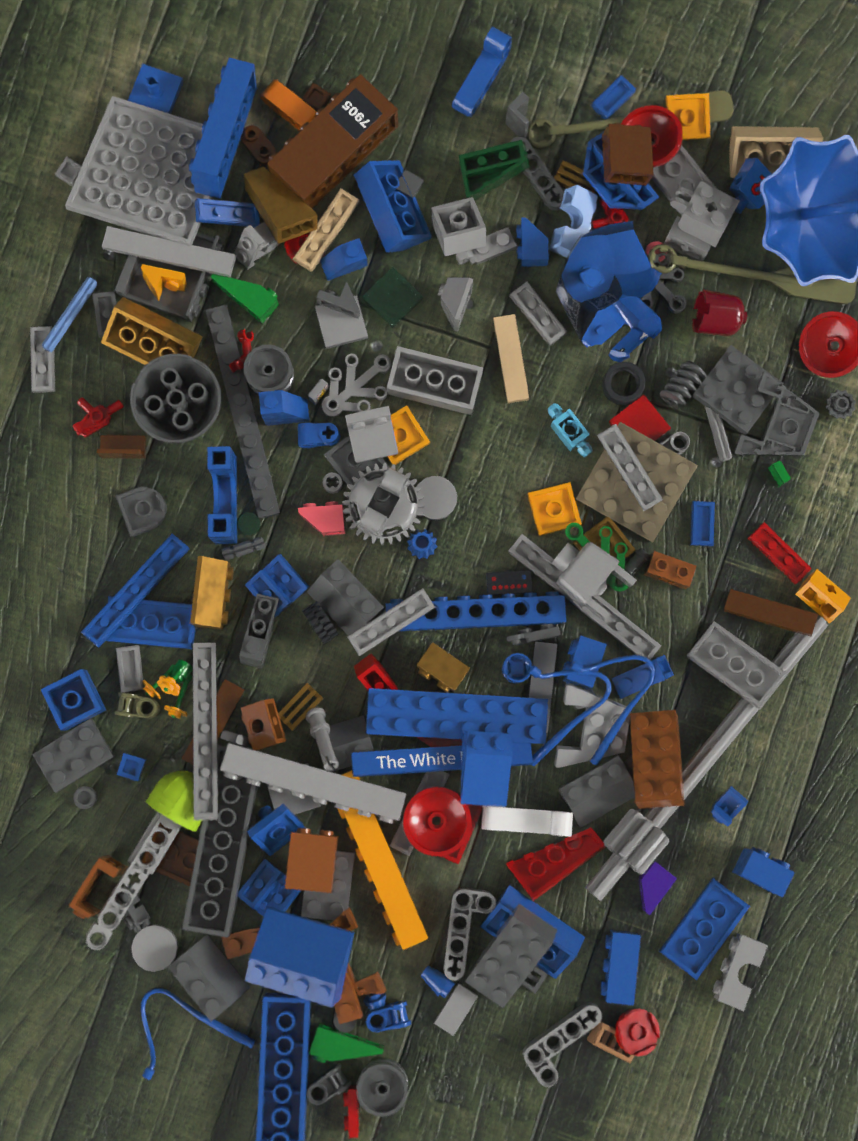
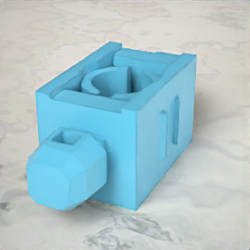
M552 404L547 409L550 417L555 419L551 423V428L570 452L577 447L580 455L587 457L593 452L589 442H585L590 434L570 408L562 413L563 409L558 404ZM565 425L574 427L575 435L567 434L564 430Z

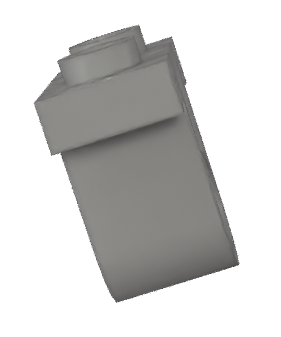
M265 222L254 228L249 225L244 228L234 254L240 263H243L247 269H250L255 265V260L271 252L279 244Z

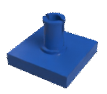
M142 64L128 101L171 114L184 80L182 77Z
M283 803L274 811H272L270 806L261 808L258 815L262 820L249 829L247 833L255 843L271 856L290 841L291 832H297V828L306 827Z

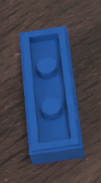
M201 198L195 200L196 222L236 226L251 225L252 227L260 225L259 212L253 203Z

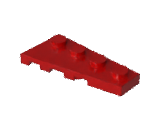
M591 827L569 836L559 843L550 844L535 853L531 852L524 855L523 858L515 861L512 860L505 864L532 901H534L606 848V846Z

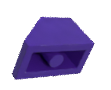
M655 861L638 878L643 911L650 915L677 879Z

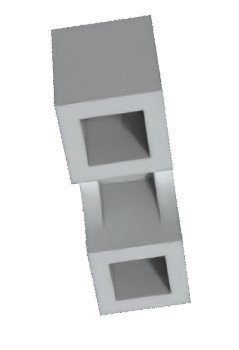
M738 932L736 937H732L729 944V949L731 950L728 959L725 958L721 965L722 976L720 980H716L713 987L716 1000L744 1011L752 989L740 983L738 971L745 964H753L760 967L768 945Z

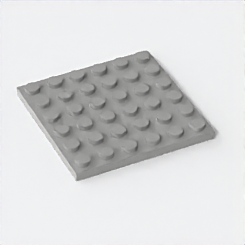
M112 96L67 199L66 209L150 236L191 246L201 222H196L195 200L197 198L211 199V196L195 193L194 184L191 183L192 174L189 172L190 160L192 158L195 159L196 156L195 147L197 140H201L203 135V124Z

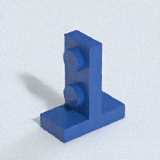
M665 655L651 661L655 668V676L651 685L664 681L674 675ZM645 663L611 678L620 699L643 689L649 680L650 668Z

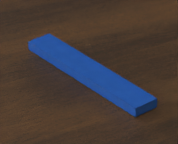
M172 533L81 633L99 648L187 553L189 547Z

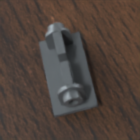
M129 884L127 886H124L127 887L131 892H133L134 889H131ZM119 892L115 896V901L119 904H123L128 900L126 892ZM138 895L135 896L125 913L126 918H124L127 927L130 930L133 929L135 933L141 930L139 925H142L144 928L151 924L149 920L151 917L145 907L141 905L135 909L133 906L140 901Z

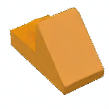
M142 264L143 279L158 301L160 300L163 287L171 291L179 290L185 292L187 286L185 273Z

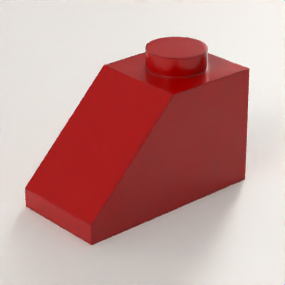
M372 653L354 666L357 678L367 690L368 688L399 690L386 669Z

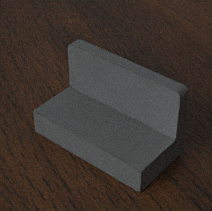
M522 92L507 107L505 124L518 137L526 139L529 121L525 116L527 114L529 97Z

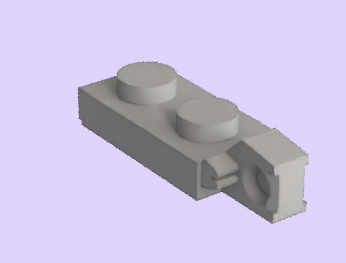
M509 227L487 235L486 246L457 253L456 259L459 265L469 261L471 265H478L515 250L517 245Z

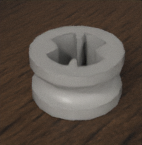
M333 472L326 474L323 478L324 489L332 494L338 493L343 486L340 475ZM328 479H338L336 481L338 484L336 488L334 486L331 488L327 486L329 485Z

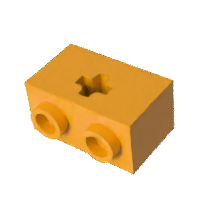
M818 569L801 584L796 592V595L829 624L844 611L851 599Z

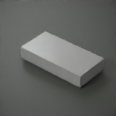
M139 645L116 648L121 693L143 690L144 684L142 683L143 673Z
M458 983L434 1021V1024L454 1036L478 995Z

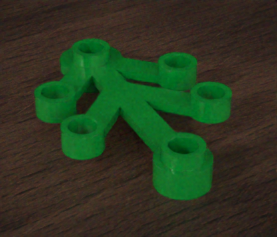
M573 522L566 527L565 534L570 540H577L582 547L590 542L583 535V528L579 523ZM603 526L599 530L601 549L609 554L610 537L613 532L609 526ZM572 527H576L579 530V533L575 536L570 533ZM604 528L610 530L608 537H604L601 533ZM619 542L615 545L614 551L617 554V560L620 561L618 565L625 570V554L628 551V547L625 543ZM618 545L625 546L623 553L617 552ZM612 573L606 579V584H609L615 591L621 592L628 588L624 583L617 584L615 582L616 577Z

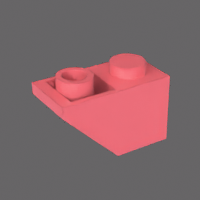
M326 502L325 506L307 503L303 504L302 508H298L299 515L323 536L345 534L343 505H338V502Z

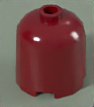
M704 289L698 293L694 304V309H698L696 319L692 318V329L694 332L732 336L740 330L742 324L746 323L747 311H745L744 304L739 297Z

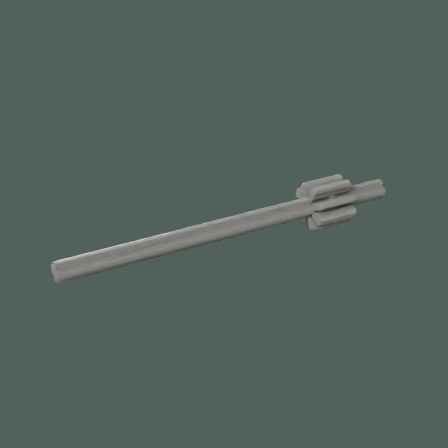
M821 616L817 617L812 637L795 633L772 662L789 673L828 626L827 621ZM743 697L682 769L684 800L759 710ZM679 806L650 808L644 816L637 810L630 809L604 840L605 846L613 854L586 885L587 891L601 901L629 867L636 873L644 874L669 843V838L661 828Z

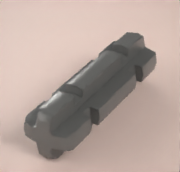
M262 537L254 538L253 541L248 540L235 544L232 548L230 546L223 548L222 555L225 560H230L234 556L240 557L252 553L254 550H262L265 548V543Z

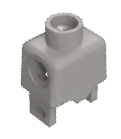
M592 542L586 543L580 551L570 543H567L552 562L554 566L563 572L557 579V586L581 608L587 607L603 621L610 613L591 597L601 596L607 588L606 579L610 573L629 588L637 581L618 565L619 560Z

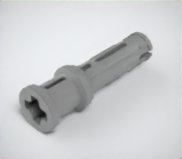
M313 708L306 713L305 717L311 726V736L317 741L324 769L331 771L333 770L331 763H333L336 769L338 761L336 760L329 737L330 726L325 721V711L322 708Z

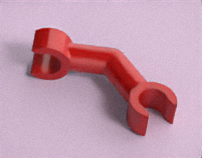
M245 329L238 331L237 336L242 343L243 355L228 365L232 372L244 368L246 357L251 352V341L254 339L253 331L247 333Z

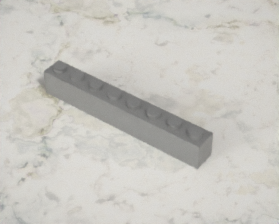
M229 743L220 769L225 772V777L236 780L238 776L246 777V783L260 786L261 782L270 784L268 789L282 792L283 788L292 790V796L304 799L306 794L313 796L314 802L326 805L327 801L336 803L335 808L348 811L349 807L358 809L357 814L371 817V813L380 815L379 820L391 824L393 820L399 821L406 793Z

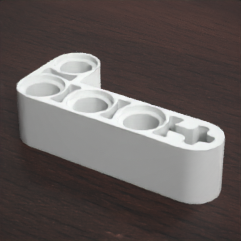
M483 806L481 829L572 836L573 813Z

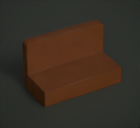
M101 435L100 449H97V454L101 458L146 459V436Z

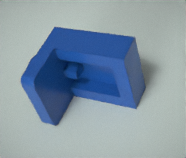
M730 786L713 804L711 809L712 816L717 822L723 823L728 827L732 819L748 804V800Z

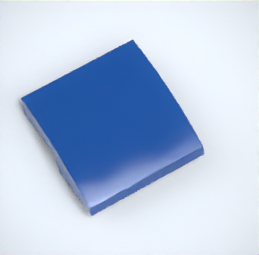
M281 554L277 555L263 570H260L245 584L255 597L257 594L279 599L275 617L310 587Z
M264 859L240 889L238 897L264 917L268 907L285 912L302 890L285 888L286 874L267 859Z

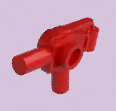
M600 199L599 203L605 211L606 218L591 221V226L593 229L610 224L628 222L629 218L623 209L610 208L603 199Z
M82 397L77 401V404L87 412V415L72 427L78 436L88 437L110 423V415L124 406L118 400L106 408L101 404L93 407Z

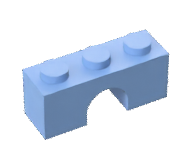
M578 185L565 189L560 210L565 211L570 216L571 227L563 226L554 229L549 250L567 258L578 238L588 233L591 229L592 215L597 207V194Z

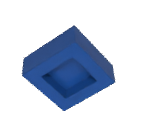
M123 753L117 775L140 781L146 759Z

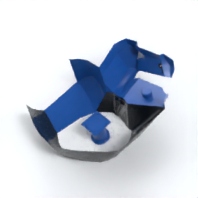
M634 221L606 225L581 235L562 266L556 293L580 341L586 347L603 344L624 323L630 326L631 331L611 349L609 357L618 363L629 358V353L648 337L654 339L662 331L661 318L640 299L655 288L662 273L651 268V264L634 231Z

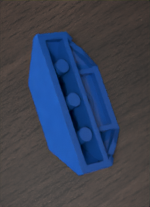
M604 132L600 133L587 144L583 176L610 208L642 210L656 201L659 196L649 184L644 186L604 181L602 134Z

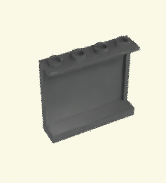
M197 232L192 244L222 252L224 249V245H222L221 238L218 235L216 238H212ZM128 255L115 291L120 297H125L139 304L192 322L193 317H197L201 306L199 302L201 297H205L207 293V282L212 273ZM142 264L185 273L187 282L185 292L179 290L171 291L163 287L160 300L158 301L143 279Z

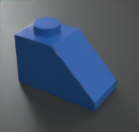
M359 238L339 245L320 260L327 281L368 266L367 256Z

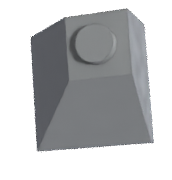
M448 277L446 284L442 283L438 292V296H441L440 304L453 330L456 332L459 330L472 294V278Z

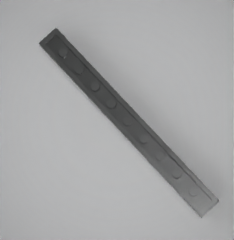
M223 305L207 309L206 314L258 518L263 519L279 515L281 513L244 369H237L235 372H232L228 366L240 357L228 307Z

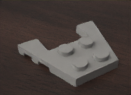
M566 682L563 700L565 705L586 706V710H588L602 699V697L593 694L589 690H583L572 683ZM607 699L600 707L585 717L580 747L557 745L554 761L555 767L561 768L590 761L602 740L627 706ZM630 713L603 757L625 752Z

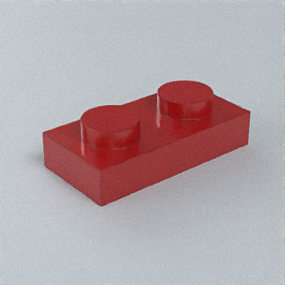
M351 1085L348 1088V1092H344V1107H348V1116H344V1131H349V1138H358L359 1105L357 1085Z

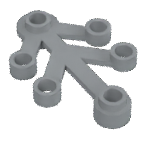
M352 353L348 354L345 358L347 365L346 387L339 395L338 387L339 381L342 378L341 370L339 368H332L328 373L331 380L330 394L322 402L324 413L335 417L340 415L342 411L362 412L360 409L362 404L368 406L367 410L371 409L370 403L366 400H361L358 403L345 402L351 396L384 400L387 397L385 387L377 386L375 389L362 387L378 373L385 374L389 372L392 366L391 359L387 355L377 356L374 360V365L355 380L356 366L359 362L358 357ZM355 358L356 362L349 364L348 359ZM380 360L387 362L385 366H380L378 363ZM333 372H338L339 377L333 378L331 374ZM383 390L385 394L380 397L377 396L376 392ZM331 402H336L337 406L336 408L332 409L329 407V404Z

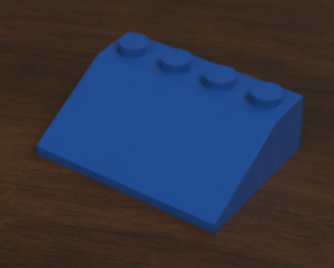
M268 907L249 959L245 981L333 1007L341 999L354 932Z

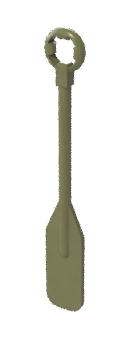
M722 90L707 92L709 93L710 123L730 119L734 110L731 95ZM665 102L661 103L658 106L665 108ZM626 116L565 126H554L546 119H537L529 125L527 139L536 148H546L554 142L556 137L603 129L608 124H621ZM543 124L549 127L548 131L551 139L548 142L544 140L537 143L533 140L535 136L534 131L531 129L534 126L543 127Z
M666 244L654 246L648 254L651 268L662 274L671 272L675 267H687L766 280L792 296L839 304L852 302L856 292V281L849 283L840 279H823L815 281L808 286H801L790 267L774 272H765L687 259L688 257L677 256L675 250ZM659 249L660 252L667 253L668 251L671 253V267L666 269L665 266L659 265L657 267L654 265L653 262L656 257L654 252Z

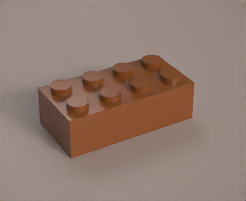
M676 710L630 713L635 802L638 808L685 806L679 723Z

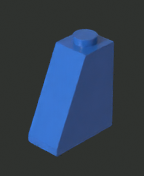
M282 390L259 392L261 416L266 426L310 421L308 400L306 398Z

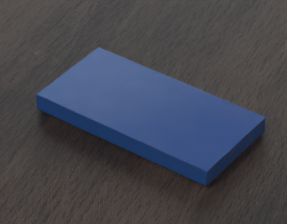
M109 596V597H108V602H109L113 597ZM142 600L106 641L193 649L196 626L190 624L192 604Z
M711 878L659 952L697 980L750 906L717 880Z

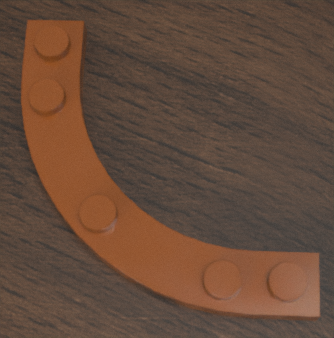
M261 926L231 933L229 937L222 936L227 959L252 953ZM347 971L341 999L334 1005L339 1024L363 1017L355 988Z

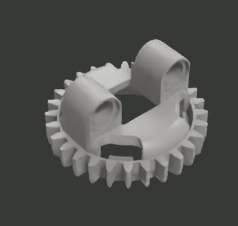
M386 463L383 464L382 469H379L378 465L375 464V470L373 471L367 466L366 474L358 471L360 478L352 477L354 485L347 484L351 492H344V496L349 498V500L342 501V504L349 507L344 509L343 513L350 514V516L345 520L346 522H354L350 529L353 530L357 527V536L364 533V541L370 536L372 537V544H375L376 540L380 539L381 545H384L385 539H388V542L392 545L393 538L395 537L398 542H401V534L408 538L407 530L415 531L412 524H420L416 516H423V512L419 511L418 508H424L425 504L418 502V500L424 499V495H417V493L422 488L421 486L414 487L417 479L410 481L411 473L403 475L404 468L401 467L396 471L395 464L391 468L388 467V469ZM378 487L399 497L389 518L368 507ZM407 488L409 489V492H410L412 501H413L414 503H412V502L410 501V497H409ZM354 503L356 504L358 513L360 515L359 520H357L358 516L354 507ZM396 526L401 527V530L399 531L398 529L387 532V535H383V532L386 529H391Z

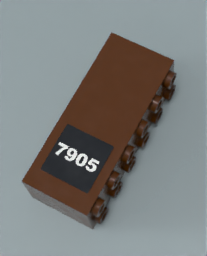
M360 74L358 77L350 79L346 84V88L341 93H336L325 108H320L315 114V118L310 123L306 122L294 138H289L280 152H275L271 155L267 163L269 172L310 208L314 209L398 127V109Z

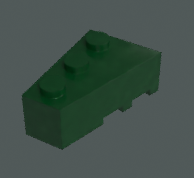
M523 140L458 155L466 197H473L474 201L530 167Z

